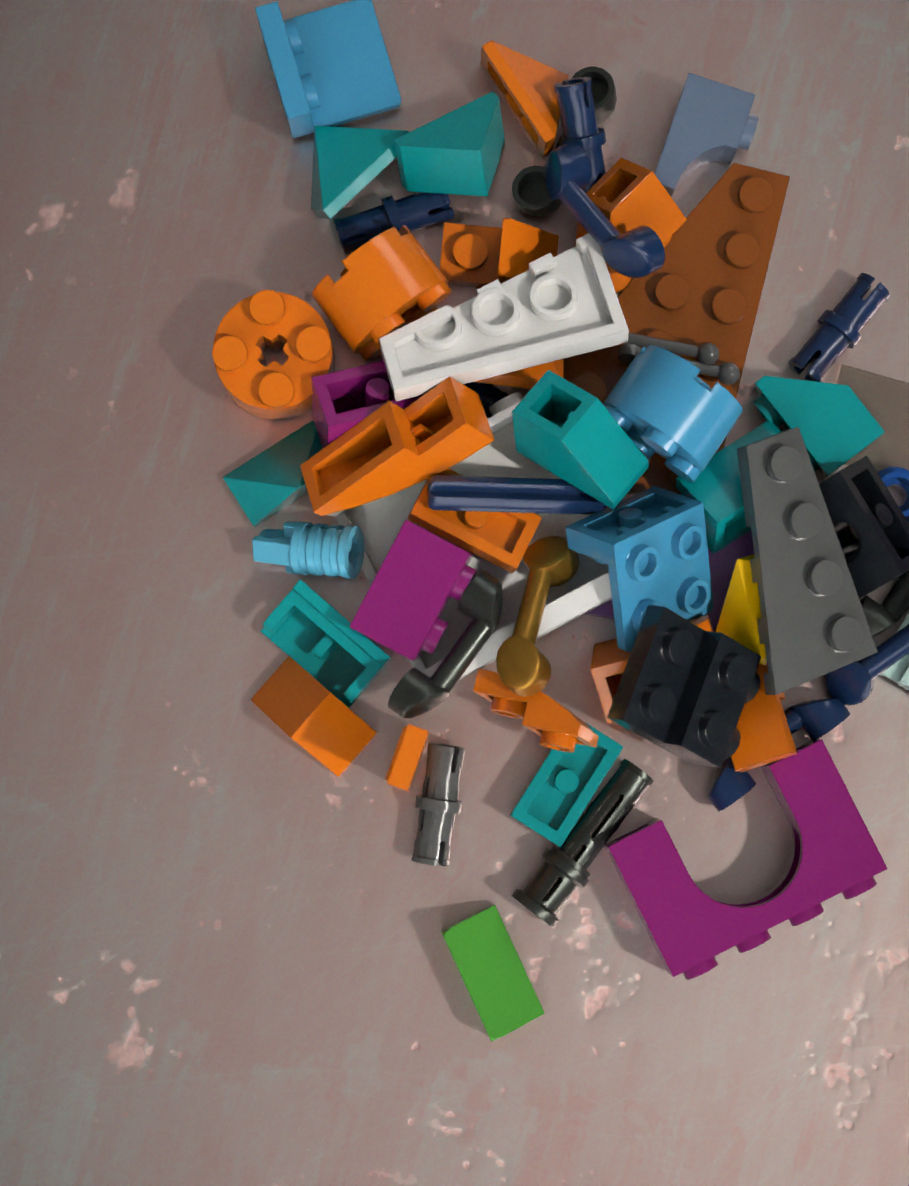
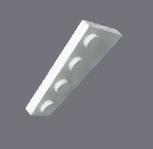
M588 233L576 239L575 247L555 257L548 253L529 263V270L501 284L497 279L477 289V296L454 308L450 305H445L379 339L381 353L395 401H400L426 394L449 376L462 384L627 343L629 329L601 248Z

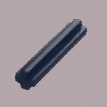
M435 475L431 477L427 487L428 506L432 510L592 515L602 511L604 507L603 503L563 479Z

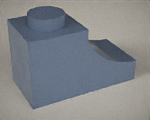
M692 73L688 74L655 171L656 177L670 196L673 195L680 182L695 169L717 161L730 165L738 147L745 150L749 149L759 121L758 116L749 114L755 94Z

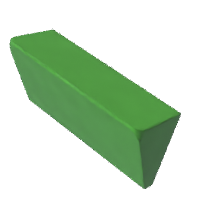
M495 904L441 929L442 935L491 1042L544 1014L543 1008Z

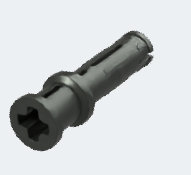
M624 759L619 769L569 833L563 845L559 848L552 846L550 850H545L542 854L545 862L523 890L516 889L512 897L554 928L559 922L556 916L575 889L577 887L584 888L589 882L587 878L590 876V873L587 871V868L611 836L618 830L623 820L646 789L654 783V780L636 765ZM619 796L618 801L615 803V805L612 807V809L609 811V813L606 815V817L603 819V821L600 823V825L597 827V829L590 837V833L593 831V829L596 827V825L599 823V821L602 819V817L605 815V813L608 811V809ZM582 845V849L579 851V853L576 855V857H575L574 859H572V857L574 856V854L577 852V850H578V849L580 848V846ZM558 878V880L556 881V883L553 885V887L550 889V891L547 893V895H546V896L544 897V899H543V896L546 894V892L549 890V888L552 886V884H553V883L555 882V880Z

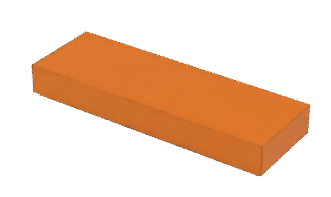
M410 724L407 727H403L385 778L387 784L406 791L410 790L430 735L429 731Z

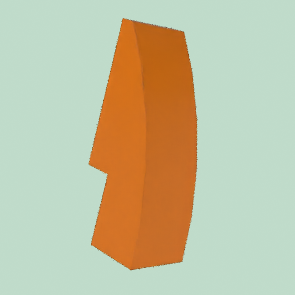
M449 376L405 409L391 401L386 402L302 463L300 467L313 512L324 516L372 502L427 480L468 458L495 439L479 394Z

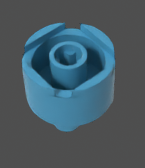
M648 345L647 348L643 347L640 353L635 356L603 405L648 460H650L655 452L667 459L664 464L672 472L684 480L694 483L735 425L736 420L743 412V408L736 398L718 382L711 389L703 380L697 377L701 370L687 360L659 346Z

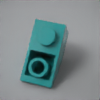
M547 370L512 411L516 452L613 510L649 467L648 459L597 397L550 370Z
M763 376L754 384V389L760 396L752 403L765 421L773 422L776 427L781 423L786 430L799 427L814 472L819 470L824 478H827L885 433L849 385Z

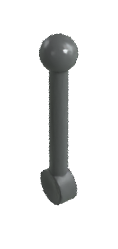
M630 332L628 342L625 343L646 348L648 345H656L672 353L696 357L699 362L709 365L715 364L719 358V349L712 343L695 346Z
M623 344L619 347L618 360L623 364L630 365L642 348L635 344ZM687 360L701 370L698 374L717 377L724 385H732L739 379V368L732 362H725L718 366Z

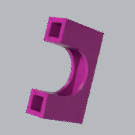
M822 739L811 740L797 747L796 755L760 766L790 825L793 838V853L788 871L781 882L771 892L757 900L741 904H730L713 900L703 893L690 877L661 819L656 818L605 844V848L667 972L671 976L675 977L683 973L686 980L698 977L718 965L715 958L716 955L734 946L737 947L739 953L749 951L771 938L768 929L789 919L792 926L807 922L824 912L821 902L839 893H842L845 900L856 897L875 887L877 882L874 875L888 869Z

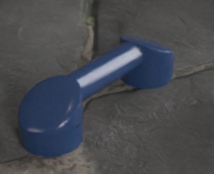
M572 142L551 150L547 158L545 172L548 193L553 200L560 199L602 248V254L608 265L619 274L631 278L645 277L661 269L665 261V251L656 232L648 226L641 225L621 234L583 191L582 188L588 186L592 178L591 164L585 151L579 145Z
M909 624L877 647V653L827 673L826 688L830 696L840 699L844 705H857L867 699L873 691L875 678L909 654Z
M824 698L801 702L789 706L784 711L791 735L800 728H803L812 741L819 739L834 729L851 714L838 698ZM730 756L724 759L722 768H717L708 789V798L718 812H720L748 793L756 785V782L747 771L736 772Z

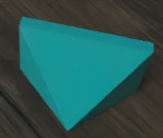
M314 126L311 209L318 217L331 219L396 158L394 139L409 133V131Z
M313 420L223 476L224 481L254 527L308 494L300 465L323 449Z

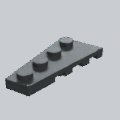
M799 427L787 429L737 449L746 526L751 528L755 558L750 559L752 583L758 582L762 618L757 619L759 642L760 644H765L768 673L763 674L766 695L780 694L878 652Z

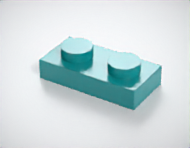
M589 724L587 725L599 736L597 747L576 744L574 753L551 749L510 816L559 847L563 845L623 749L622 745Z

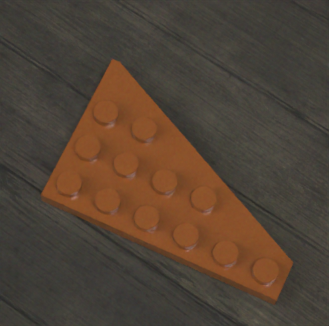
M733 163L686 217L687 221L672 235L670 242L664 247L665 261L662 268L645 277L634 278L618 296L630 333L700 346L704 343L715 344L719 349V358L713 365L720 366L725 362L736 364L740 372L739 379L732 385H724L717 377L698 374L697 377L703 380L711 389L718 382L735 398L737 397L790 176L738 163ZM623 344L564 358L563 378L597 397L603 404L629 367V365L623 364L618 360L619 347ZM676 354L683 359L699 362L696 357ZM726 438L722 442L716 453L724 448ZM654 452L650 460H648V469L627 494L636 495L656 486L682 495L676 488V478L679 476L664 464L667 459Z

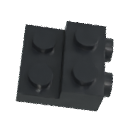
M649 605L607 718L688 763L722 768L724 759L732 756L740 744L741 735L736 726L743 706L751 701L759 691L760 676L756 670L761 656L723 633L704 631L666 607Z

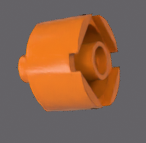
M402 225L399 232L395 227L390 228L352 252L342 261L345 268L340 274L341 278L334 283L327 274L313 290L312 297L355 354H360L365 362H369L382 354L380 338L437 310L436 306L446 299L452 291L448 287V280L406 225Z
M262 290L238 302L221 320L213 342L212 357L214 365L228 394L243 410L259 418L280 419L307 413L312 409L313 390L311 377L334 372V350L324 320L310 304L296 296L282 292ZM280 347H284L283 351L287 361L283 365L272 361L265 367L264 352L269 348L277 351Z

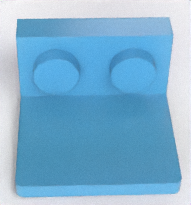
M352 0L286 20L282 18L278 1L255 7L262 38L293 139L314 133V126L335 127L394 110L401 106V96L372 0Z
M653 486L619 502L614 510L607 507L565 527L568 549L594 558L598 563L608 564L619 649L626 652L632 651L649 605L666 607L688 621L701 617L713 609L703 502Z

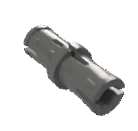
M428 744L427 767L422 795L416 796L415 807L420 808L417 836L412 854V861L434 866H438L439 863L440 866H449L455 815L461 814L463 801L458 800L466 748L446 744Z

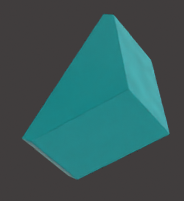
M492 91L394 139L402 186L408 192L488 196L505 145L499 96Z

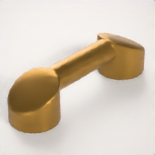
M560 536L538 539L527 548L523 560L530 570L512 636L501 644L497 652L496 667L500 679L514 694L527 697L539 693L545 688L551 677V665L548 659L535 646L550 586L555 587L567 583L574 577L579 567L578 553L568 549L567 540Z

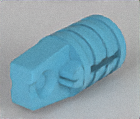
M287 521L283 524V529H265L260 532L259 536H255L252 539L253 560L286 566V573L308 575L310 573L316 576H342L346 579H355L359 575L363 564L364 537L359 526H329L318 523L313 525L311 522Z

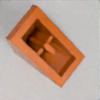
M290 656L285 659L251 698V701L291 739L338 777L377 734L372 727Z

